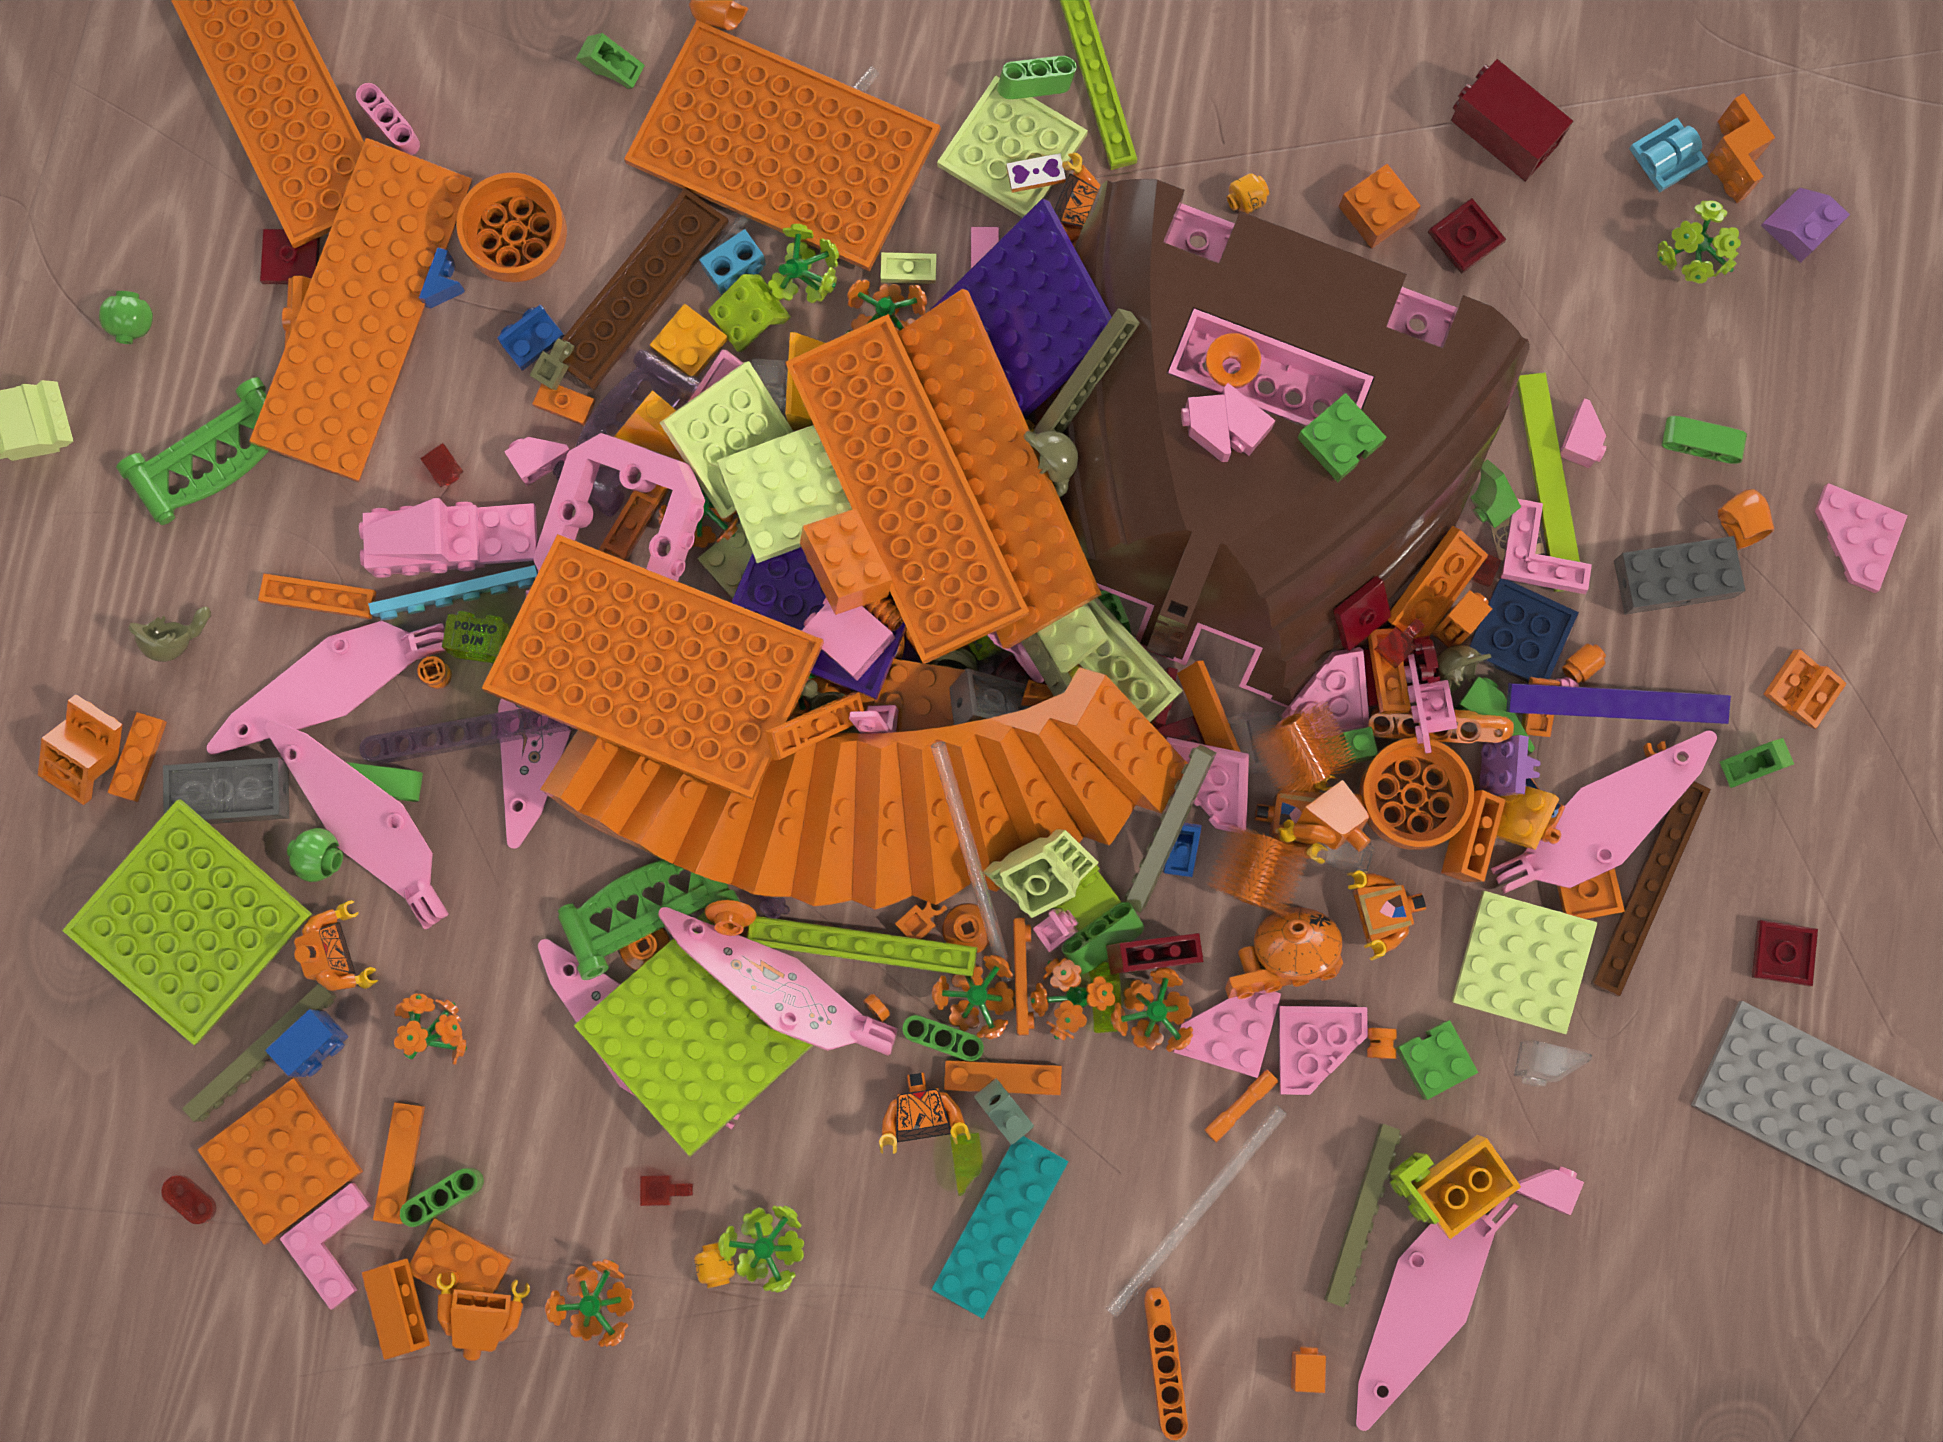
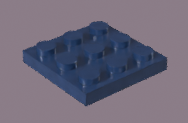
M1500 577L1489 599L1488 605L1493 609L1477 626L1468 647L1477 650L1481 655L1491 654L1492 658L1482 662L1529 683L1530 677L1550 679L1579 612Z

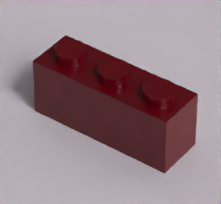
M1200 933L1106 946L1110 975L1204 962Z

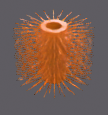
M1320 708L1312 713L1303 711L1300 714V712L1297 713L1295 711L1293 715L1289 714L1286 718L1281 717L1283 720L1278 722L1277 725H1270L1275 726L1273 727L1275 729L1270 730L1272 731L1270 732L1271 734L1261 738V740L1267 739L1264 740L1266 744L1260 745V747H1265L1267 750L1271 749L1270 755L1267 756L1265 754V756L1275 760L1271 762V766L1275 768L1271 769V771H1274L1273 773L1281 778L1278 785L1279 783H1289L1286 786L1281 785L1277 789L1283 787L1288 789L1287 787L1292 784L1295 786L1292 792L1297 790V787L1301 784L1303 785L1302 788L1307 785L1306 788L1310 785L1311 789L1313 784L1317 783L1318 786V782L1324 781L1330 774H1337L1331 772L1341 770H1333L1336 769L1334 767L1347 765H1340L1337 762L1338 760H1335L1338 758L1342 759L1340 755L1344 751L1342 750L1343 747H1341L1343 743L1340 740L1344 737L1338 738L1339 736L1335 735L1329 728L1326 729V732L1323 731L1326 728L1324 724L1327 722L1331 724V722L1323 717L1327 714ZM1318 716L1323 717V718H1321L1320 720H1317L1318 718L1314 719L1315 717H1318Z
M1241 829L1237 832L1231 831L1235 833L1231 836V841L1233 842L1226 847L1227 851L1225 853L1227 854L1223 857L1225 859L1220 863L1222 865L1217 870L1223 865L1226 868L1212 880L1214 881L1217 877L1221 878L1216 883L1218 885H1216L1215 889H1221L1220 892H1227L1224 895L1230 894L1229 896H1233V899H1238L1253 907H1263L1268 911L1275 912L1284 903L1282 901L1291 894L1288 892L1292 888L1287 892L1284 889H1286L1288 886L1286 884L1290 880L1298 876L1295 874L1291 879L1287 878L1295 869L1294 873L1298 871L1297 867L1294 868L1297 864L1302 865L1298 862L1299 856L1302 854L1300 853L1301 851L1295 850L1296 848L1291 849L1292 847L1289 846L1293 845L1285 846L1287 844L1282 843L1285 841H1278L1274 837L1265 836V834L1250 833ZM1236 840L1240 841L1238 845H1232Z

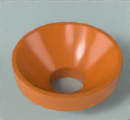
M1228 333L1215 339L1206 355V368L1210 377L1223 387L1227 383L1234 388H1240L1249 384L1257 376L1261 366V354L1255 342L1249 337L1238 333ZM1233 358L1239 362L1240 370L1234 374L1227 373L1223 368V362Z

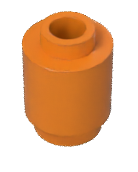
M1587 643L1565 661L1566 664L1562 667V670L1567 677L1575 682H1585L1606 665L1604 660L1606 654L1598 645L1594 644L1592 646Z

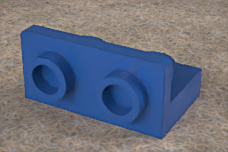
M539 305L536 308L528 309L523 314L522 319L514 325L510 324L503 328L497 339L523 371L539 359L542 351L548 352L553 348L558 338L562 340L565 335L549 317L542 305Z

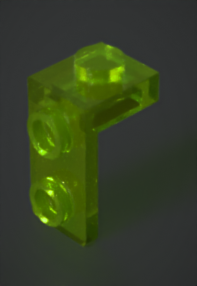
M1102 962L1088 972L1089 981L1093 983L1095 977L1101 976L1106 980V983H1111L1113 985L1112 993L1115 996V1002L1112 1006H1107L1104 1011H1099L1097 1007H1092L1093 1028L1095 1033L1117 1032L1118 1030H1115L1111 1023V1013L1114 1012L1115 1003L1119 1002L1121 1005L1119 974L1110 975L1109 963Z

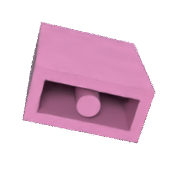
M825 598L823 608L817 614L815 612L812 613L803 624L805 628L802 631L823 639L824 644L821 650L858 681L893 642L895 636L863 606L835 615L827 598Z

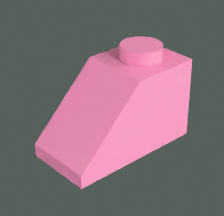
M1227 383L1222 395H1225L1230 446L1239 453L1244 452L1249 456L1272 430L1275 420Z
M1225 395L1188 398L1186 408L1181 409L1182 425L1188 426V434L1193 440L1221 462H1228L1231 448Z
M1584 398L1578 405L1561 446L1560 454L1562 458L1590 468L1596 461H1601L1606 451V446L1603 445L1606 434L1588 399Z
M527 437L524 440L518 439L509 445V449L504 452L523 482L528 486L564 464L570 449L565 444Z
M1560 1166L1559 1171L1548 1169L1518 1181L1521 1188L1516 1193L1560 1213L1571 1215L1584 1182L1576 1179V1172Z

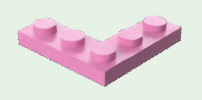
M1518 499L1521 508L1510 517L1501 578L1586 594L1589 587L1592 564L1535 554L1543 503Z
M355 1183L349 1184L279 1238L330 1310L336 1308L357 1291L354 1284L324 1244L325 1241L371 1207Z

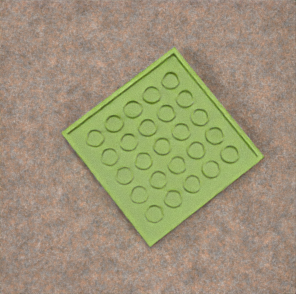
M179 799L62 931L195 1046L302 927L312 913L184 801Z
M705 912L697 918L715 926V924L707 919ZM672 939L574 1025L576 1030L689 1157L814 1046L773 1030L677 944L675 939Z

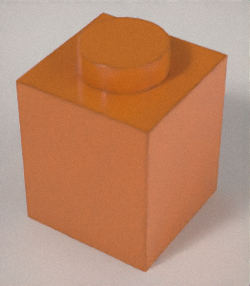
M1302 1346L1300 1347V1352L1292 1351L1291 1388L1295 1392L1325 1393L1326 1356L1323 1353H1318L1317 1347Z

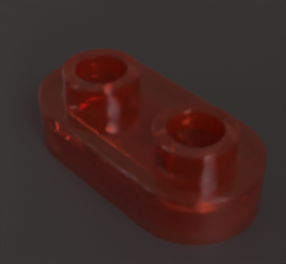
M184 1175L171 1176L163 1183L161 1189L163 1199L190 1223L203 1224L209 1222L216 1213L214 1199L189 1177ZM178 1185H182L184 1188L181 1196L176 1192ZM201 1203L206 1207L203 1214H200L198 1211V1206Z

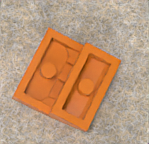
M1794 649L1763 695L1799 721L1816 729L1847 683L1829 667L1819 666L1801 649Z

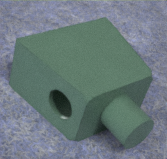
M997 1078L974 1096L1011 1145L1034 1127L1033 1123ZM1001 1096L997 1103L990 1105L994 1098Z

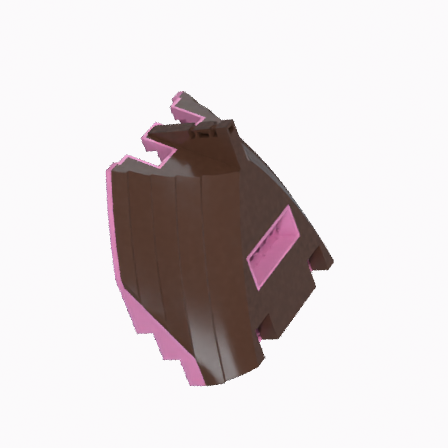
M1129 179L1116 182L1107 180L1100 186L1074 248L1111 317L1119 308L1132 312L1140 324L1063 432L1075 444L1078 452V461L1075 472L1069 478L1067 493L1059 497L1099 589L1147 607L1136 636V640L1145 650L1186 666L1201 628L1253 648L1254 652L1248 662L1239 687L1265 697V700L1287 708L1332 652L1346 650L1341 643L1333 610L1372 578L1378 576L1384 581L1391 611L1440 544L1443 537L1452 526H1456L1488 451L1503 422L1530 350L1529 341L1523 338L1512 323L1500 312L1486 303L1465 295L1462 296L1456 307L1402 287L1407 276L1406 273L1242 211L1239 212L1236 222L1232 223L1184 205L1182 200L1185 190L1158 179ZM1193 236H1201L1205 239L1206 245L1196 248L1191 245L1190 239ZM1415 318L1423 321L1425 329L1415 331L1410 327L1409 321ZM1228 333H1238L1249 337L1255 342L1261 354V366L1257 376L1249 384L1235 389L1272 417L1275 423L1272 430L1249 456L1244 452L1239 453L1230 446L1231 455L1228 462H1221L1189 436L1188 426L1182 425L1181 409L1186 408L1188 398L1222 395L1224 387L1217 384L1210 377L1209 373L1203 369L1202 364L1206 361L1207 351L1215 339ZM1229 358L1223 362V368L1227 373L1231 374L1233 371L1240 370V364L1237 360ZM1067 381L1025 418V420H1030L1035 425L1033 429L1041 421ZM1262 381H1268L1273 385L1274 391L1270 394H1263L1259 391L1258 384ZM1288 392H1296L1300 395L1301 402L1297 405H1291L1286 401L1285 395ZM1346 393L1387 438L1366 459L1362 457L1365 450L1358 454L1356 457L1360 461L1357 466L1337 482L1298 440V436L1301 430L1319 416L1313 410L1315 403L1322 402L1330 407ZM1386 621L1377 629H1388L1392 624ZM1366 637L1354 648L1361 647L1362 650L1366 649L1369 646L1368 638Z

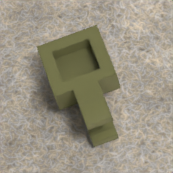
M558 338L550 354L542 351L530 376L550 389L557 390L569 368L563 361L572 353L574 345Z

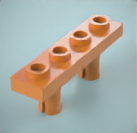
M1254 946L1244 947L1238 951V955L1245 974L1229 977L1225 990L1228 998L1246 999L1253 996L1255 992L1265 990L1266 993H1272L1280 990L1282 986L1293 984L1294 987H1299L1309 983L1310 980L1318 978L1322 981L1330 980L1339 973L1343 960L1340 955L1335 966L1319 977L1307 980H1291L1279 977L1267 969H1261Z

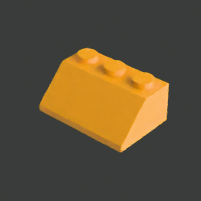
M790 332L788 361L825 344V342L796 332ZM788 370L785 414L792 430H801L814 424Z
M652 390L614 437L685 463L660 424L661 421L677 410Z
M1476 1135L1429 1170L1430 1174L1417 1183L1415 1181L1412 1182L1413 1186L1440 1220L1437 1226L1449 1239L1455 1237L1521 1188L1489 1140L1480 1135Z

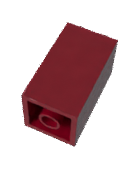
M1496 59L1491 66L1485 64L1475 78L1477 80L1473 85L1468 83L1459 93V99L1452 108L1455 112L1451 121L1526 182L1560 145L1574 121L1500 60Z

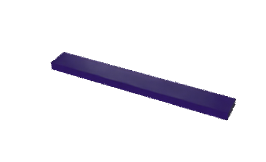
M1508 683L1506 712L1729 724L1731 696Z

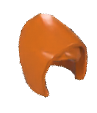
M691 0L689 3L691 13L696 20L714 28L728 31L735 29L748 11L747 7L734 2V0Z
M1755 489L1744 490L1718 509V518L1728 536H1734L1737 550L1761 541L1774 531L1771 509L1768 502Z

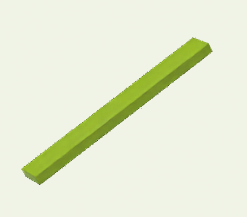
M1059 0L1110 169L1114 170L1136 164L1137 156L1089 0Z
M1546 372L1520 375L1517 386L1538 503H1543L1541 521L1547 555L1549 557L1580 562ZM1554 589V592H1562V591H1565V590Z
M759 916L748 926L747 939L774 949L970 977L974 976L978 949L971 946Z

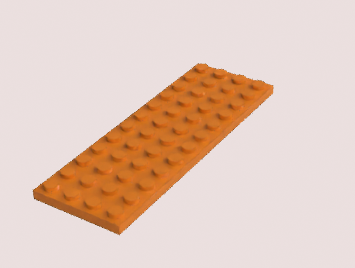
M171 0L291 245L297 248L330 233L364 141L293 0Z
M365 139L249 440L251 444L360 482L425 309V304L419 299L421 290L437 248L447 250L457 223L460 205L470 189L472 178L372 139Z
M961 289L897 333L1030 612L1029 616L996 631L1002 647L1009 649L1102 594L1048 471L1043 474L1039 473L1042 471V469H1038L1040 453L1024 439V434L1030 430L969 291Z
M889 314L785 362L852 509H857L892 578L891 595L923 664L1029 616L1030 612Z

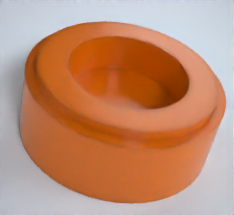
M870 994L863 1000L866 1007L880 1022H883L890 1016L886 1006L874 994Z

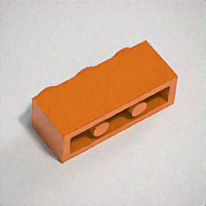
M1469 590L1431 634L1448 648L1460 645L1493 608L1488 605L1489 602L1483 595Z
M1484 790L1474 791V803L1467 822L1449 840L1441 871L1442 874L1462 882L1485 881L1505 799Z
M408 1258L361 1272L384 1360L430 1346Z

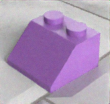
M1799 188L1761 226L1801 263L1850 214L1831 196Z

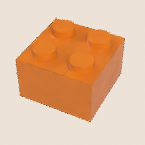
M1388 164L1344 193L1339 204L1341 211L1371 249L1415 219L1421 207Z

